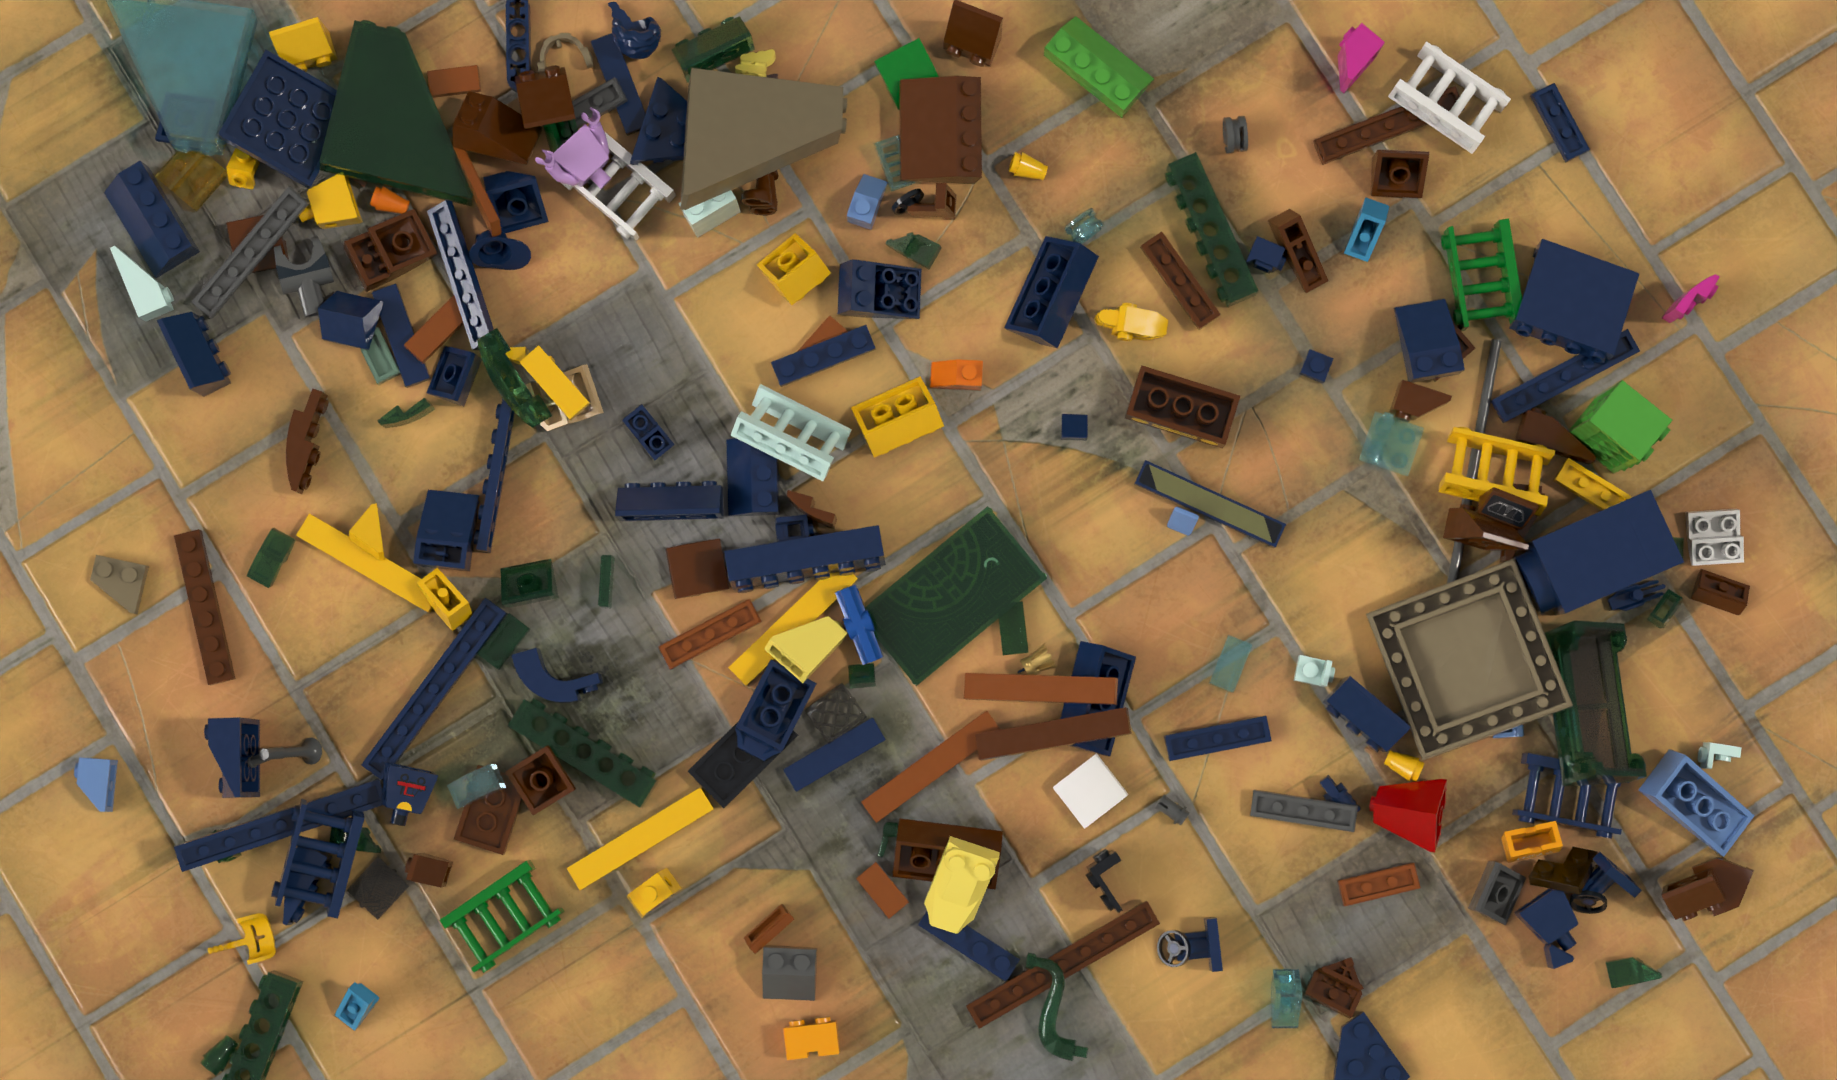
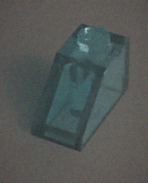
M488 764L447 785L457 809L506 788L496 764Z
M1273 969L1271 982L1272 1028H1298L1302 1001L1299 969Z

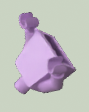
M590 107L593 113L590 119L586 113L583 112L581 114V118L589 123L588 126L584 124L554 153L542 149L546 156L545 160L536 157L535 161L540 165H544L545 169L557 182L582 187L591 179L602 189L611 180L602 169L609 160V147L606 134L599 121L600 113Z

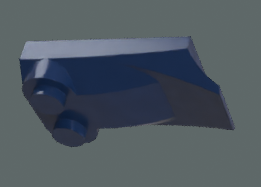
M770 660L735 727L737 747L762 761L781 753L817 683L809 679L802 683L783 665Z

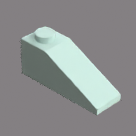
M116 246L110 248L140 319L147 322L174 310L171 304L174 298L168 287L165 288Z

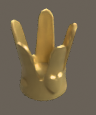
M1044 643L1032 655L1020 660L1024 668L1019 670L1018 673L1026 670L1028 675H1037L1041 671L1058 666L1054 665V660H1050L1051 654H1045L1048 648L1045 647Z

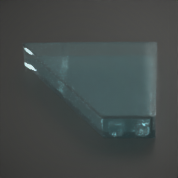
M106 0L172 147L181 152H188L190 150L207 156H213L214 154L223 155L226 142L217 135L238 100L258 23L253 9L194 0Z

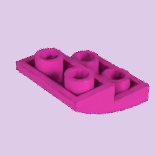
M1716 274L1712 275L1685 292L1668 308L1662 319L1669 323L1676 319L1681 320L1685 314L1688 315L1692 311L1694 306L1699 303L1703 304L1707 298L1711 299L1719 287L1716 285V282L1720 277Z

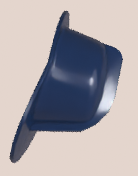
M489 230L476 235V243L472 245L469 251L471 261L477 266L486 268L517 270L526 266L531 259V251L522 241L510 239L504 232H501V235L492 237Z

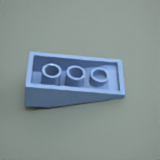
M1671 749L1666 752L1639 788V791L1652 803L1722 857L1726 855L1754 817L1748 809L1688 756Z

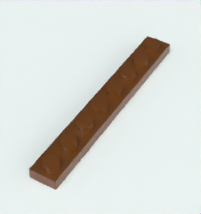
M1146 900L970 1002L966 1007L980 1029L1159 925L1160 922Z

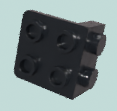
M1104 849L1093 856L1095 861L1086 867L1089 871L1086 877L1095 889L1100 887L1104 893L1100 898L1108 910L1112 911L1114 909L1117 913L1123 911L1100 875L1122 860L1116 851Z

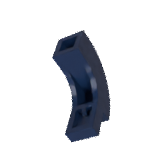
M539 648L511 655L516 672L526 687L536 695L550 701L560 703L581 701L579 691L582 690L583 694L591 693L598 690V685L603 684L600 673L571 681L555 679L547 671Z

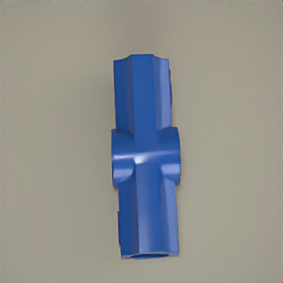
M856 584L835 592L844 615L843 621L850 639L854 641L862 665L882 658L883 654L874 633V624L868 610H865Z

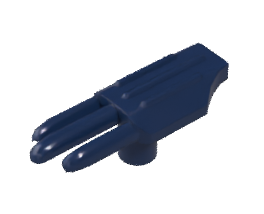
M1652 580L1641 585L1634 584L1617 591L1607 601L1611 611H1627L1644 605L1647 601L1661 597L1664 594L1663 592L1643 598L1644 595L1664 589L1666 586L1662 584L1641 591L1640 589L1659 583V580Z

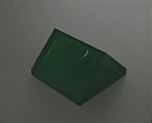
M551 559L501 568V602L503 606L510 608L559 598Z

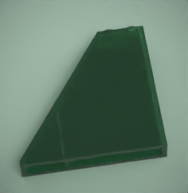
M355 20L319 162L320 170L472 206L473 193L406 34L396 27L387 26L384 28L376 26L375 23L368 20H362L361 22Z

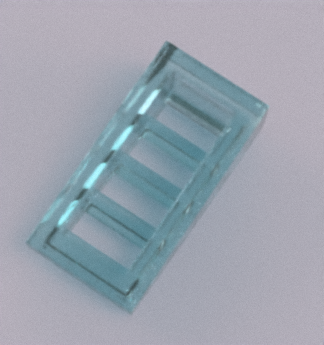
M899 135L873 143L891 192L915 184V181L894 182L893 177L899 176L900 170L890 172L889 168L899 165L900 159L889 163L886 161V158L899 154L900 157ZM895 144V150L883 152L882 148Z

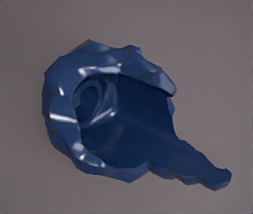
M609 2L608 6L612 9L611 16L613 17V40L619 46L620 51L633 59H644L651 56L658 47L659 42H661V29L652 17L632 22L631 18L627 16L624 10L620 9L616 2Z

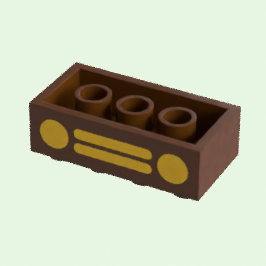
M1141 365L1125 419L1223 449L1228 439L1240 395Z

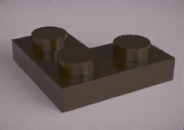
M1572 847L1564 864L1538 859L1529 875L1530 885L1580 895L1597 864L1593 858L1598 854V851Z

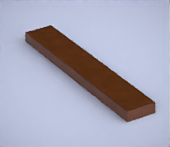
M1456 86L1446 89L1437 101V104L1447 111L1451 110L1460 97ZM1401 106L1315 139L1313 144L1322 165L1428 124Z
M1124 707L975 734L978 759L982 761L1130 735L1132 732L1128 708Z

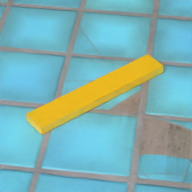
M308 514L296 536L430 613L433 607L417 585V582L421 580L420 577L387 558L379 561L353 543L348 535L312 514Z
M840 572L830 573V578L819 580L728 668L745 686H748L767 667L770 660H775L764 650L774 635L816 621L837 600L835 592L852 586L858 578L854 574L841 576Z
M702 787L569 866L567 870L578 889L582 890L713 811L714 807Z

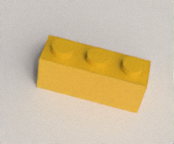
M921 376L851 407L874 458L944 427L937 406Z

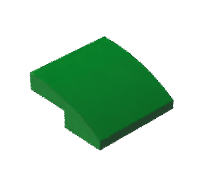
M920 38L874 61L898 110H900V80L939 77Z

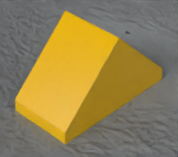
M376 503L371 504L350 529L349 536L353 543L379 561H382L385 558Z

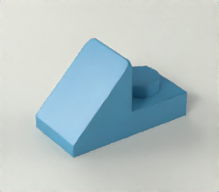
M354 982L348 988L335 1016L355 1031L378 1002L379 997L363 984Z

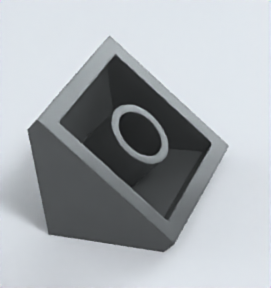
M1488 861L1468 909L1506 925L1526 877L1501 863Z

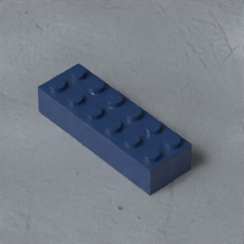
M879 525L724 551L729 583L733 590H738V593L751 592L754 590L753 587L764 586V589L776 588L779 586V583L788 581L789 584H800L805 582V578L815 577V580H824L830 578V573L840 572L841 576L855 574V570L866 569L867 572L877 571L881 569V566L886 565Z

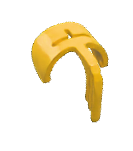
M262 913L236 919L237 923L244 930V939L208 948V953L213 954L247 945L249 948L248 965L270 959L276 953L270 922L267 916ZM252 925L255 928L257 936L265 935L264 938L258 939L260 947L259 952L257 948L255 935L252 929Z

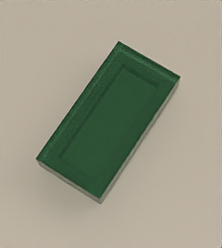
M612 555L601 556L598 605L601 608H611L615 559Z
M1023 601L1011 602L998 612L1003 656L1029 653Z
M509 613L479 651L478 655L500 670L530 631V628Z

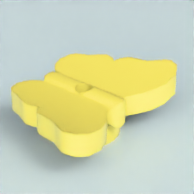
M769 49L758 51L757 53L742 54L740 56V64L735 66V73L767 77V67L772 65L776 59L775 51Z

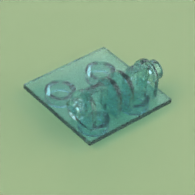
M1375 412L1359 460L1408 476L1424 428L1396 419L1393 414L1384 412V414Z

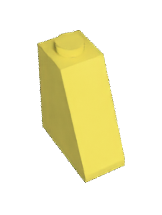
M827 616L774 635L764 650L798 680L804 683L843 642L848 633L844 630L841 623Z

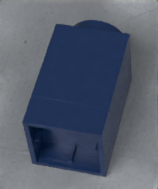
M1651 489L1528 543L1529 547L1526 553L1514 557L1532 604L1539 615L1552 609L1555 615L1566 614L1684 563Z

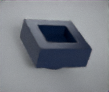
M1309 349L1299 374L1324 383L1334 358Z

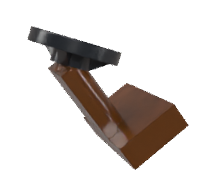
M936 183L935 203H919L923 199L924 193L921 189H914L900 197L892 206V211L895 215L909 212L913 217H943L945 220H955L956 194L946 183Z

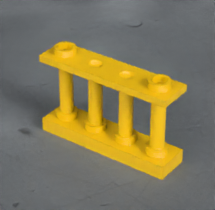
M1453 427L1447 437L1448 443L1456 444L1452 473H1445L1439 484L1438 492L1479 502V497L1495 487L1536 503L1539 506L1534 515L1540 516L1548 502V496L1541 495L1538 492L1542 465L1549 464L1555 455V450L1547 449L1544 445H1530L1471 431L1467 427ZM1466 447L1482 450L1477 479L1462 475ZM1492 453L1507 456L1502 485L1488 481ZM1517 459L1532 462L1528 491L1513 487Z

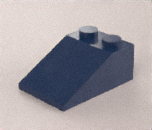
M1446 299L1394 308L1409 382L1414 383L1459 375L1465 370L1460 343Z

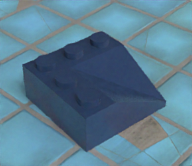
M240 717L208 718V724L204 728V736L208 740V746L222 771V778L219 779V792L222 793V798L260 797V765L251 768L247 762L249 757L260 754V720Z

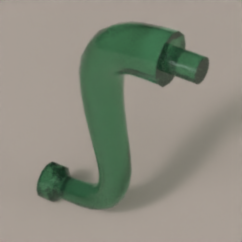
M1028 953L1026 968L1040 967L1048 970L1052 976L1051 987L1042 1008L1038 1025V1033L1042 1045L1051 1054L1069 1061H1073L1074 1056L1087 1058V1047L1076 1046V1040L1061 1037L1056 1032V1020L1065 987V978L1061 967L1053 960L1037 957L1035 953Z

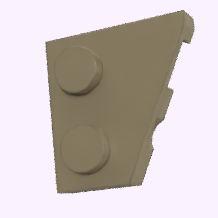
M96 555L90 580L130 613L138 614L149 566Z

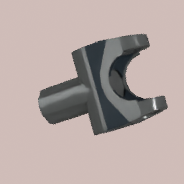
M318 236L311 238L313 244L312 255L304 264L291 263L286 255H283L281 245L274 247L276 270L283 295L298 292L304 317L319 315L318 307L324 303L320 285L334 282L328 258Z

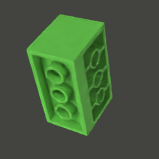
M1621 380L1597 395L1569 429V432L1596 456L1598 462L1614 474L1620 470L1625 471L1628 467L1632 468L1641 461H1646L1654 451L1652 445L1658 440L1662 441L1671 430L1668 428V425L1672 422V419Z

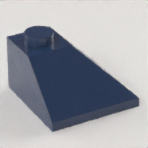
M505 171L483 177L486 193L500 219L502 232L509 233L549 222L535 176Z

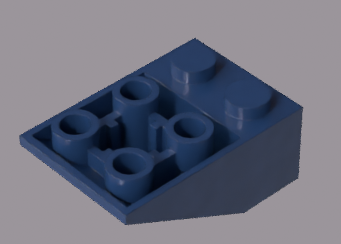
M855 259L841 263L839 266L837 314L865 318L920 319L922 269Z
M428 490L416 537L413 564L423 567H438L441 569L470 572L480 495Z

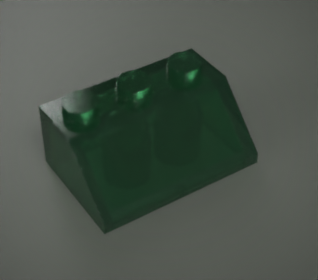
M739 16L735 19L734 17H729L723 20L720 26L714 29H704L698 33V37L690 41L684 39L678 42L675 48L671 50L688 83L691 68L714 70L739 58L742 54L755 50L752 36Z

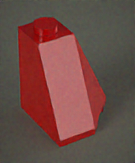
M1435 779L1379 786L1376 796L1371 797L1369 811L1373 812V823L1429 852L1435 853L1441 835V821L1446 804L1447 780Z

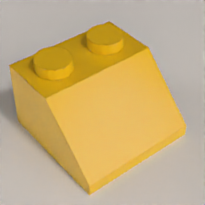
M318 17L269 32L278 56L307 72L308 68L315 66L326 67L332 63L331 61L337 60L330 32Z
M796 233L756 264L776 290L791 305L803 299L816 285L821 284L831 274L819 255Z

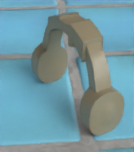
M560 33L559 35L547 38L541 48L540 62L537 63L538 72L545 71L544 69L547 67L546 54L549 49L557 44L558 48H562L561 42H570L581 51L587 68L594 67L593 58L588 47H584L570 33Z

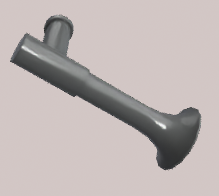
M307 738L301 747L263 748L260 754L249 757L247 762L251 768H255L257 765L272 759L302 757L307 764L312 765L319 762L322 756V746L317 739Z

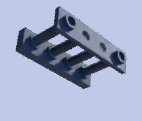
M1522 753L1521 764L1528 765L1527 770H1530L1524 808L1523 810L1513 809L1512 815L1519 816V821L1535 824V819L1548 822L1556 821L1558 824L1597 831L1596 836L1612 839L1613 834L1621 835L1622 829L1611 828L1617 789L1621 787V783H1630L1631 772L1531 753ZM1544 768L1554 770L1553 775H1556L1549 815L1534 813L1540 772H1543ZM1570 773L1578 774L1579 780H1581L1575 820L1559 818L1566 777H1569ZM1595 778L1604 779L1605 785H1607L1601 825L1585 823L1592 782H1595Z
M301 799L300 806L295 805L291 821H295L280 882H274L271 897H275V906H281L283 896L322 904L323 908H327V917L338 919L364 822V813L353 810L352 817L343 819L306 811L307 800ZM307 821L343 829V832L347 833L345 843L340 842V844L299 836L302 823ZM296 846L336 854L340 858L338 868L328 869L293 861ZM292 871L329 879L331 883H334L332 892L321 894L288 887L286 884L289 872Z

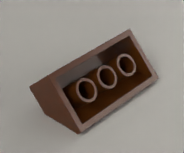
M899 818L893 877L932 882L950 836L1000 852L1001 856L1003 831ZM1000 856L995 867V874L990 879L987 889L996 890Z

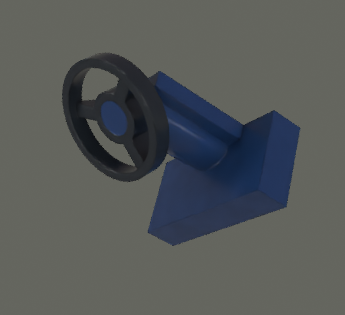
M1599 852L1593 858L1598 867L1591 873L1581 894L1573 893L1570 896V906L1574 910L1586 914L1603 912L1607 908V898L1602 894L1615 882L1634 898L1642 890L1630 876ZM1573 900H1580L1581 904L1587 906V908L1575 904ZM1601 900L1604 903L1600 907L1592 908V906L1596 905L1597 901Z
M1204 918L1205 931L1182 933L1178 930L1164 932L1157 943V952L1161 961L1167 966L1179 967L1191 959L1208 958L1210 971H1223L1217 918ZM1175 933V939L1172 938L1169 934ZM1164 938L1168 941L1167 950L1170 954L1168 960L1162 952ZM1177 956V961L1181 962L1178 964H1173L1172 962Z

